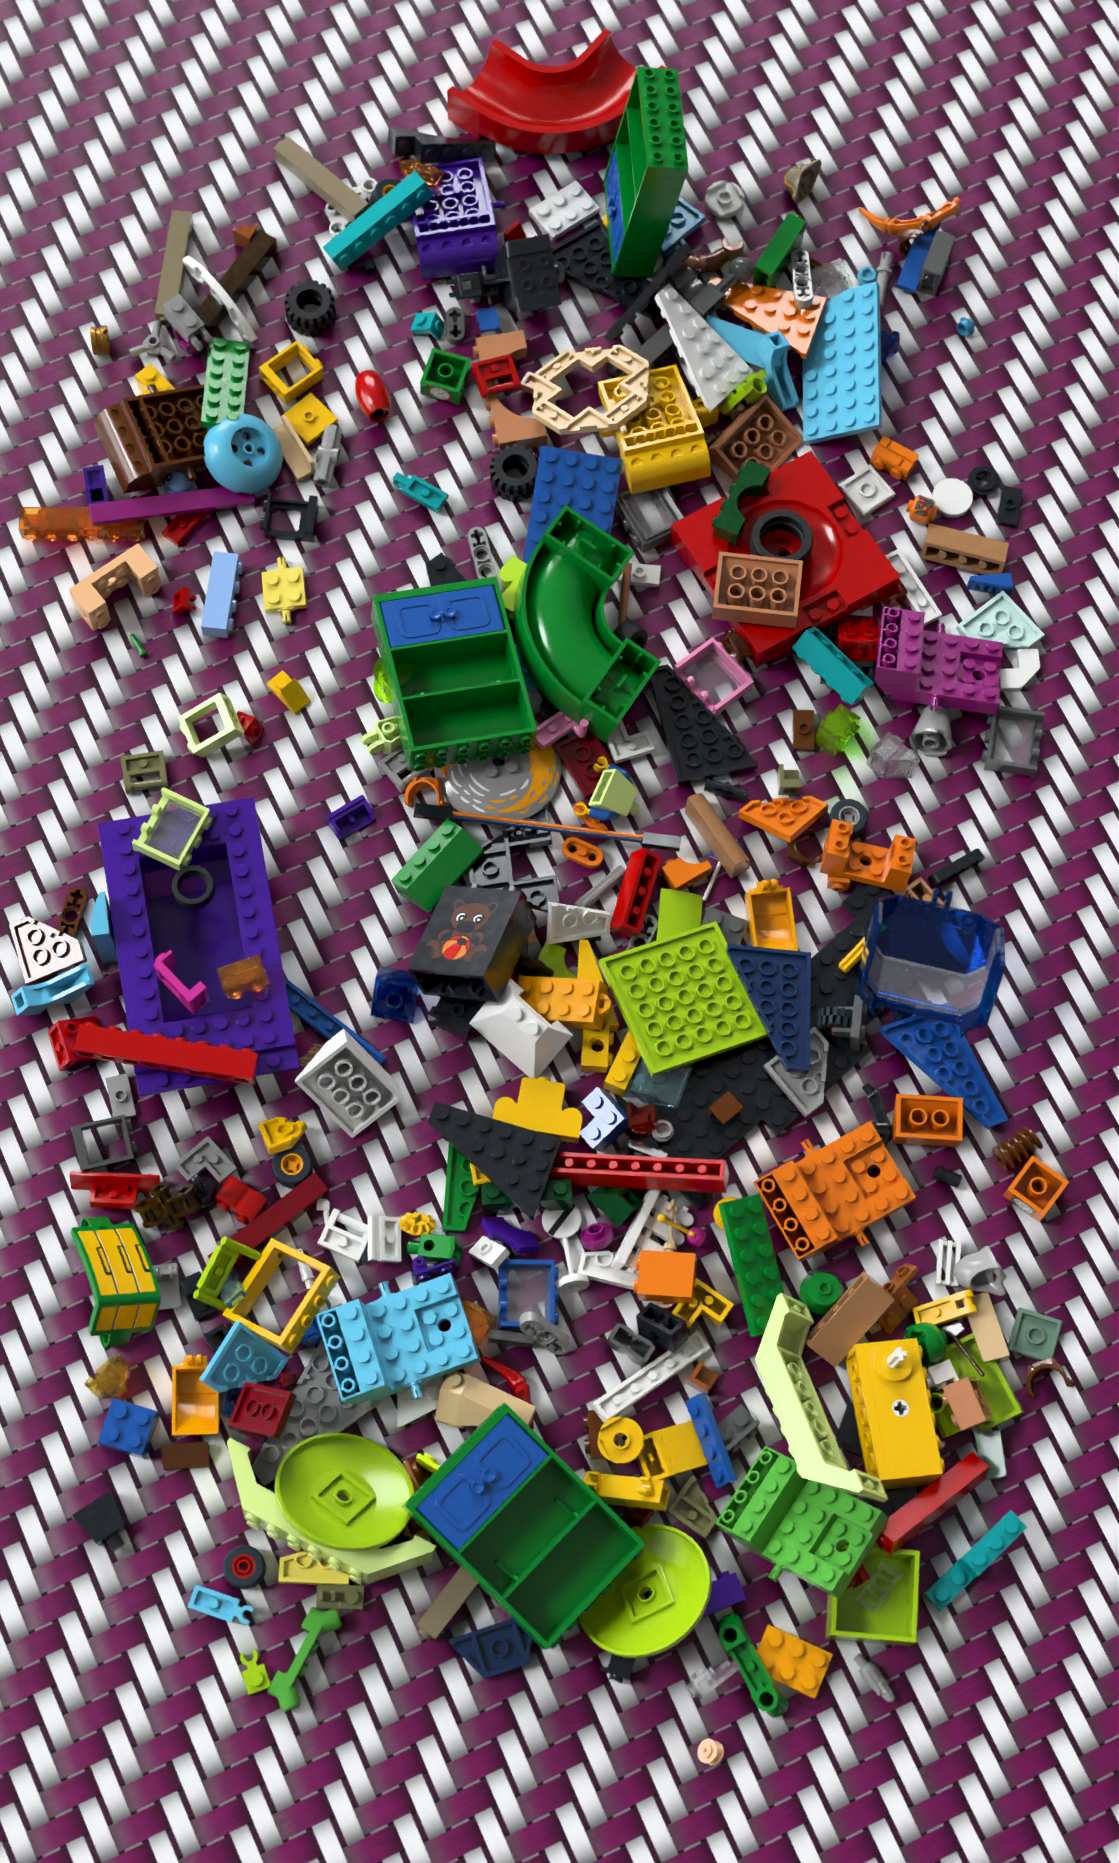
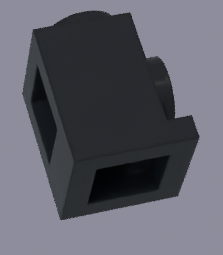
M224 1323L203 1335L211 1353L215 1354L229 1332Z

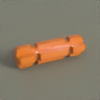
M579 801L574 805L573 810L575 812L583 813V808L576 807L578 803H583L582 801ZM586 814L581 817L591 829L608 831V828L603 823L600 824V820L589 818V815Z

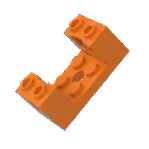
M833 819L824 842L820 873L903 893L912 873L916 839L895 834L890 848L887 849L850 840L854 824ZM860 861H867L870 865L864 866Z

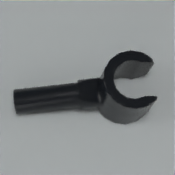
M370 258L364 260V262L352 263L348 266V268H365V273L374 274L376 272L374 261Z

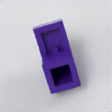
M104 466L83 468L88 504L110 502Z

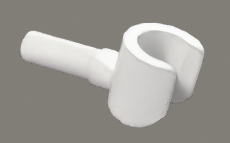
M320 1198L317 1200V1210L324 1211L323 1216L326 1226L329 1219L330 1202L327 1199Z

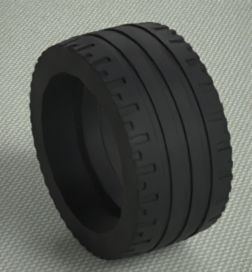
M783 509L773 510L761 516L755 523L750 536V554L803 561L802 568H804L811 555L813 535L807 521L798 513ZM772 531H788L800 540L801 549L790 556H775L765 550L761 544V538Z

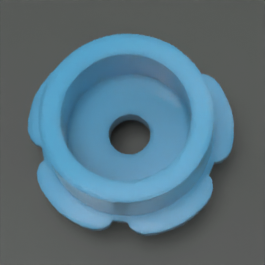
M960 318L956 328L962 336L966 337L975 332V324L972 319Z

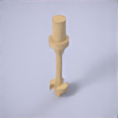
M671 1200V1205L666 1206V1212H670V1220L673 1222L675 1213H679V1206H675V1200ZM669 1225V1238L663 1246L665 1252L677 1251L673 1238L674 1227Z

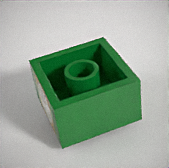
M432 348L420 381L421 395L459 405L471 373V359Z

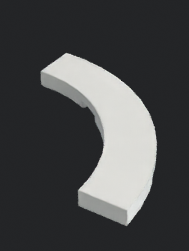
M186 256L182 259L190 275L205 286L207 284L210 287L211 294L220 305L225 304L230 315L229 317L242 337L251 342L256 340L257 336L249 323L214 277L192 257Z

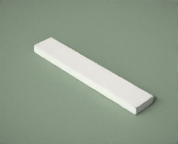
M697 1330L688 1336V1340L674 1354L670 1351L665 1352L593 1402L591 1406L603 1423H605L703 1356L711 1348Z

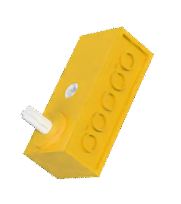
M917 1338L855 1344L845 1356L866 1474L879 1478L884 1490L930 1485L943 1474L945 1468L944 1460L939 1456L940 1439L938 1435H935L934 1426L936 1419L934 1412H931L930 1409L931 1393L926 1388L927 1372L925 1367H922L921 1359L923 1352L921 1345H918Z

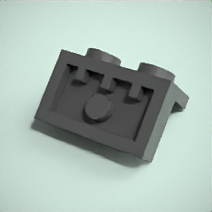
M742 1404L717 1424L726 1451L732 1455L742 1447L740 1442L745 1437L750 1440L759 1432L757 1427L760 1422L755 1420Z

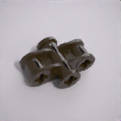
M162 1182L150 1189V1194L154 1197L138 1202L134 1210L140 1214L144 1228H151L167 1221L168 1229L173 1231L186 1224L187 1219L184 1215L198 1211L203 1204L197 1199L192 1184L169 1191V1184Z

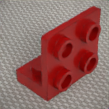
M844 617L836 622L838 633L837 648L851 661L877 662L880 632L878 620L870 617Z
M96 1016L59 1020L47 1031L59 1071H67L77 1061L93 1059L76 1056L73 1049L79 1024L86 1025L87 1022H92L100 1025Z

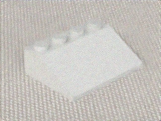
M342 1029L327 1041L295 1079V1083L351 1138L355 1137L403 1099L400 1085L345 1029Z

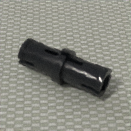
M707 778L704 791L722 795V798L725 799L729 797L745 802L748 789L730 785V782L722 783Z

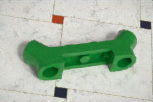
M736 1614L724 1616L718 1622L720 1642L725 1651L730 1653L752 1692L751 1697L756 1706L772 1718L781 1716L788 1709V1700L779 1691L745 1631L741 1618Z

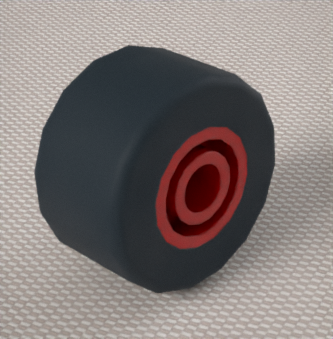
M241 1545L234 1547L228 1552L223 1562L225 1578L238 1589L247 1590L256 1587L262 1582L266 1573L264 1557L252 1546Z

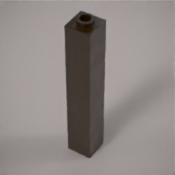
M262 230L256 233L218 282L235 304L278 250L276 238ZM210 292L195 313L204 323V328L211 336L226 317L228 311L225 304L220 305Z

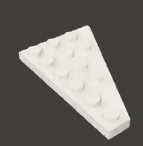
M668 284L654 298L661 309L663 318H666L671 328L669 332L674 344L678 348V353L687 364L688 369L686 371L692 385L696 389V394L698 397H701L709 414L753 370L688 302Z

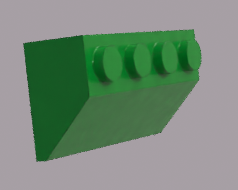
M446 819L391 881L399 895L427 913H430L438 904L446 885L454 886L485 851L462 827Z

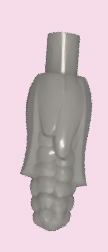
M859 1653L853 1660L860 1667L859 1673L862 1679L878 1696L880 1695L889 1703L893 1702L895 1695L879 1668L871 1661L867 1662Z

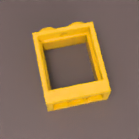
M295 341L259 367L260 378L285 405L323 379L324 367L318 359H314L309 349L305 345L302 346L298 341ZM298 357L311 373L288 388L275 373Z

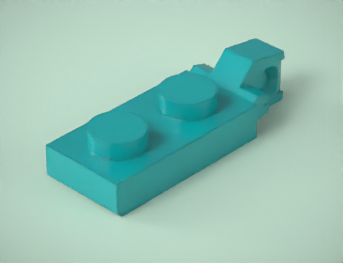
M397 472L393 477V484L399 487L401 493L437 514L448 499L447 493L415 475L405 477Z

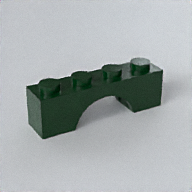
M747 460L745 466L740 467L737 474V482H733L730 486L729 498L723 500L720 507V515H716L711 525V527H714L713 536L736 545L745 525V518L739 512L737 505L746 497L761 496L770 477V468L751 460Z
M571 1179L549 1180L540 1206L549 1211L572 1210ZM493 1183L481 1184L483 1215L505 1214L510 1209L516 1207L512 1200L501 1193Z

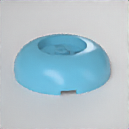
M239 414L237 420L224 418L220 424L209 429L205 436L203 445L206 466L215 480L228 490L236 493L255 494L267 489L277 479L283 463L282 446L274 430L263 420L249 414ZM231 445L237 448L235 452L232 451ZM249 461L251 463V466L245 465L244 463Z

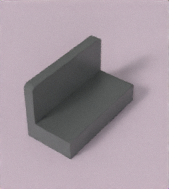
M498 1315L491 1316L488 1342L533 1348L534 1340L522 1331L498 1330ZM509 1317V1322H520V1318Z

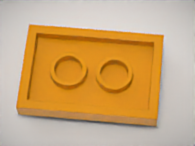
M769 1624L757 1649L774 1681L815 1699L833 1654Z

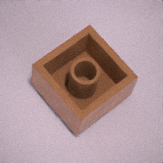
M966 1377L942 1387L944 1393H942L943 1400L953 1411L951 1418L956 1428L960 1427L961 1431L970 1430L994 1420L976 1377Z

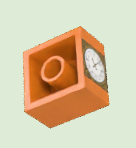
M1032 1155L1003 1196L1040 1222L1069 1181Z

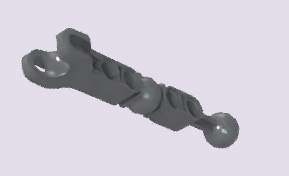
M746 257L733 259L729 265V273L716 286L713 283L707 284L688 304L706 320L708 315L711 316L725 302L727 297L725 293L736 282L750 280L754 273V266L750 259ZM668 323L663 325L639 349L633 351L649 361L650 370L655 369L677 348L670 335L669 330L671 328ZM611 363L609 364L608 371L613 376L618 377L624 373V371Z

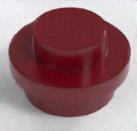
M291 1370L279 1374L280 1379L276 1380V1384H279L281 1389L294 1385L298 1382L296 1378L298 1374H293Z

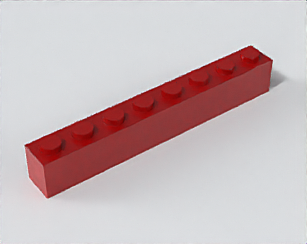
M87 1022L86 1025L79 1024L73 1049L76 1056L249 1085L255 1084L259 1065L258 1053H255L252 1049L242 1048V1050H235L233 1047L224 1044L219 1045V1047L211 1046L206 1041L193 1043L188 1042V1039L182 1037L169 1039L165 1035L154 1033L153 1036L145 1035L144 1032L139 1030L126 1032L116 1026L102 1028L100 1025L92 1022Z
M559 1152L549 1180L571 1179V1185L727 1193L729 1171L726 1160Z

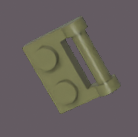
M163 750L121 756L126 795L133 794V791L169 788ZM160 774V779L131 783V778Z

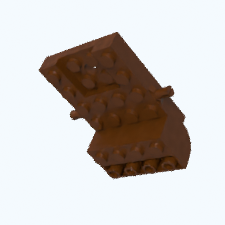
M150 384L147 387L150 392L149 394L122 398L120 403L109 406L99 413L94 426L124 494L162 487L167 474L172 472L185 471L190 482L197 479L193 469L206 466L203 443L210 429L200 427L205 384L158 392L156 384ZM231 445L232 451L235 452L237 448Z

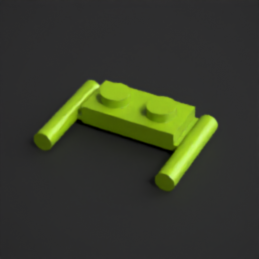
M226 1236L221 1239V1245L216 1246L196 1285L199 1288L193 1294L194 1299L222 1311L226 1310L229 1303L216 1297L219 1295L239 1256L238 1254L241 1253L254 1260H259L261 1257L259 1251Z

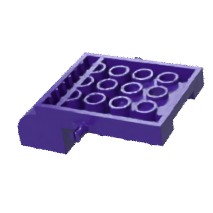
M482 157L404 169L405 178L416 171L434 194L432 198L401 222H411L414 226L422 280L482 271V266H486V270H493L494 262L499 253L493 209L505 208L504 199L491 200Z

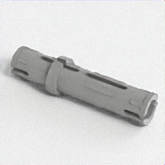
M891 252L881 253L880 264L876 270V282L880 285V310L884 307L888 280L892 275L891 265L894 255Z

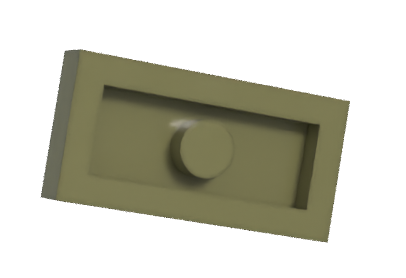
M317 1584V1609L363 1610L364 1586Z

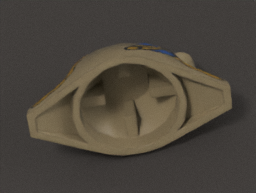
M820 159L807 164L799 163L785 174L784 183L789 193L793 195L795 204H799L813 189L822 165Z

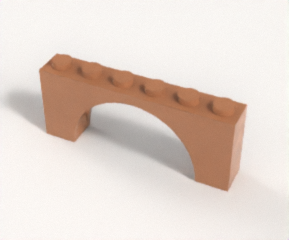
M523 330L476 338V346H473L474 358H478V361L507 354L511 355L513 362L527 358V345ZM495 381L487 382L486 384L488 387L494 386ZM496 394L484 399L485 409L490 411L491 415L488 416L490 429L494 428L495 434H492L493 444L498 446V450H504V447L508 445L511 448L514 444H517V447L520 448L522 445L526 446V449L547 445V432L544 424L535 418L522 417L512 413L500 403Z

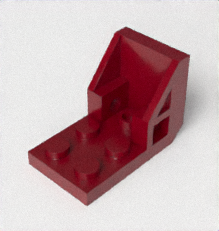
M245 1382L229 1420L228 1427L262 1444L266 1442L268 1437L280 1440L297 1395L289 1391Z

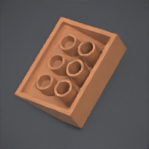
M764 394L756 402L750 403L707 448L709 458L716 467L737 482L738 471L741 466H745L747 460L768 467L773 471L803 442V437L769 396Z
M719 551L711 619L795 628L798 616L803 561Z

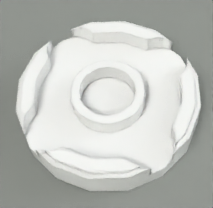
M718 181L708 188L705 204L713 215L720 218H730L742 210L744 193L736 183Z
M958 479L940 481L935 486L931 496L935 500V506H938L937 512L944 514L948 518H957L964 515L973 501L972 491L969 486Z

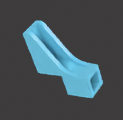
M780 330L763 335L756 353L767 366L765 372L768 375L763 379L767 386L766 392L782 412L797 407L799 399L787 366V352L790 344Z
M83 964L49 981L20 987L11 995L17 1016L40 1014L52 1004L73 1003L94 985L93 975L88 964Z

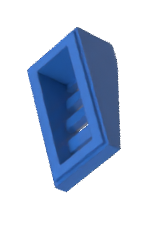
M1011 573L971 576L967 583V589L999 594L1001 591H1004L1010 596L1013 589Z

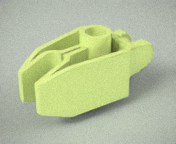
M395 716L377 721L375 730L362 736L360 739L362 744L372 743L367 747L369 754L373 755L380 751H383L384 754H390L402 745Z

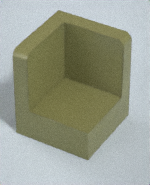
M779 764L777 771L778 795H799L801 790L799 771L784 770V764Z

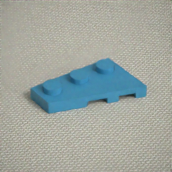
M680 197L660 254L666 256L680 244L681 238L686 239L706 222L704 214Z

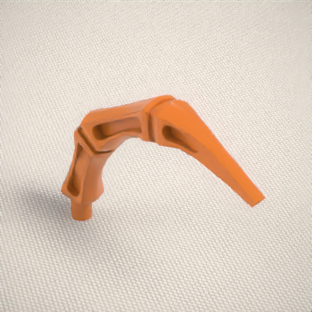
M956 197L952 202L946 201L937 211L926 213L925 216L920 215L916 219L911 220L878 217L862 207L859 209V212L882 233H889L891 236L897 234L899 230L919 229L922 225V220L927 219L929 223L922 230L926 233L929 229L933 230L946 218L957 214L960 209L961 200Z

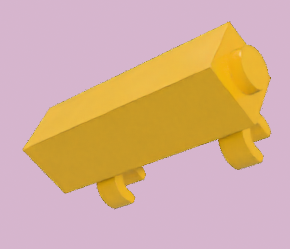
M597 1471L586 1472L585 1479H583L606 1504L662 1511L667 1509L671 1488L664 1480H655L642 1476L638 1478L602 1474Z

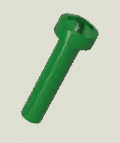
M131 634L130 638L139 651L138 655L140 658L146 657L148 651L143 649L136 636Z

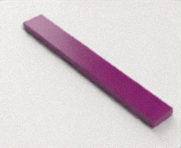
M225 487L88 504V510L92 526L255 505L254 494L236 493Z

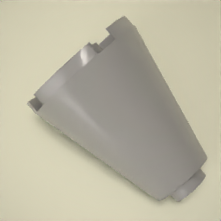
M926 705L910 736V745L916 752L919 749L924 752L925 756L938 757L944 756L949 749L951 750L952 734L949 708L939 706V710L934 712V709L933 711L930 710V705Z

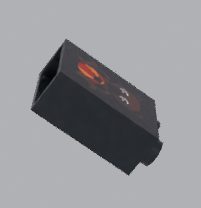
M467 883L465 887L446 885L407 967L423 995L500 1002L537 919L526 900V894L522 890L513 886H505L502 890L485 889L476 883Z

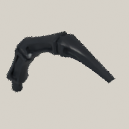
M868 1082L862 1087L868 1095L865 1100L872 1113L874 1127L886 1147L892 1135L890 1131L892 1126L883 1104L881 1091L879 1089L874 1090ZM871 1166L868 1168V1175L871 1176L872 1172L877 1170V1167Z

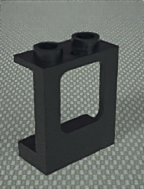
M268 492V498L263 501L265 518L262 517L260 529L264 530L265 538L314 542L319 508L318 496L309 495L308 502L272 498V492ZM279 509L300 512L298 531L272 530L270 527L273 511Z

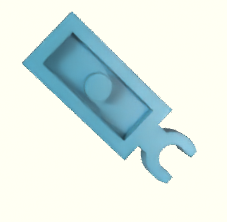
M195 1585L188 1604L189 1609L233 1623L234 1617H237L241 1623L249 1625L250 1621L243 1618V1613L245 1611L254 1613V1609L251 1606L238 1607L240 1599L199 1585Z

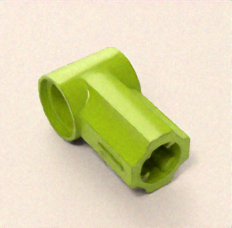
M939 1390L931 1394V1403L929 1404L931 1412L935 1414L938 1429L942 1437L945 1438L961 1430L960 1427L956 1428L952 1421L951 1415H953V1411L943 1400L942 1393L944 1391ZM934 1397H939L942 1400V1407H937L934 1404Z

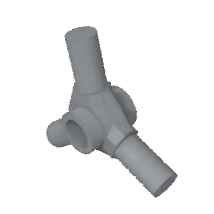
M154 321L152 334L143 341L142 345L129 349L131 357L146 352L147 354H161L171 362L175 360L176 355L165 348L164 341L160 336L161 322Z

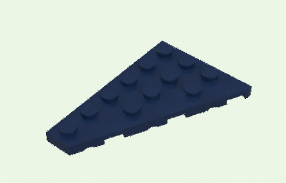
M727 944L726 953L785 1071L808 1074L810 1063L811 952Z

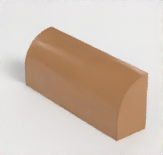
M929 523L920 558L984 575L1002 574L1009 543Z
M697 793L688 797L685 808L686 815L732 879L748 870L751 861L704 794Z
M863 1271L807 1335V1345L832 1366L836 1367L895 1299L882 1285Z

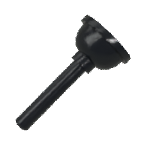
M194 1175L190 1184L194 1186V1193L197 1199L203 1204L196 1212H210L216 1208L215 1196L220 1191V1188L212 1179Z

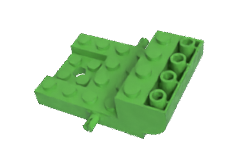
M765 1446L715 1524L752 1553L773 1563L775 1567L768 1575L771 1580L777 1582L781 1573L787 1571L840 1599L889 1518L881 1510L843 1491L828 1488L802 1478L797 1472L795 1460ZM849 1543V1548L845 1552H840L841 1546Z

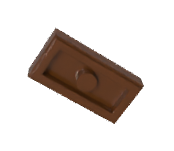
M793 709V751L814 752V710Z

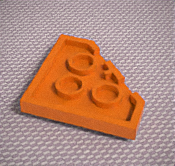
M802 796V800L790 801V797L772 799V802L760 803V800H751L739 810L738 818L791 843L828 811V804L812 796Z

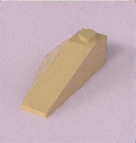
M455 1371L447 1374L440 1388L435 1420L455 1428H464V1426H477L478 1428L500 1404L505 1402L529 1426L537 1408L470 1375Z

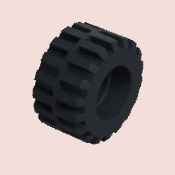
M306 280L305 283L300 281L297 282V286L293 285L290 287L291 291H287L284 304L287 322L291 325V329L294 331L298 330V334L301 335L306 333V336H311V334L317 336L319 332L325 333L327 331L326 328L332 327V322L335 321L336 315L335 299L331 289L326 288V284H319L317 280H314V282ZM308 304L320 307L313 312L301 310L303 306Z
M514 444L511 448H509V445L505 446L504 450L499 449L497 455L494 454L490 463V481L492 489H495V493L497 495L501 494V498L504 500L509 498V501L514 502V499H518V502L523 501L524 497L529 499L531 494L534 493L539 462L537 454L533 455V450H526V446L523 445L521 448L517 447V444ZM512 468H518L526 474L520 478H511L505 472Z

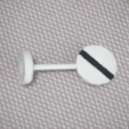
M572 1204V1210L549 1211L545 1208L542 1214L543 1228L550 1236L563 1240L569 1275L559 1280L558 1289L564 1293L581 1291L589 1286V1279L584 1274L574 1273L568 1238L578 1232L581 1226L580 1211L574 1204Z

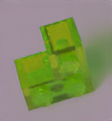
M839 704L835 711H830L819 725L814 743L835 757L839 751L843 752L850 736L854 737L861 727L859 726L861 717L842 704Z

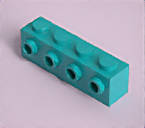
M816 627L807 629L792 647L797 652V656L801 660L806 661L811 666L812 671L820 675L826 681V684L831 689H835L841 695V699L850 705L860 702L874 685Z

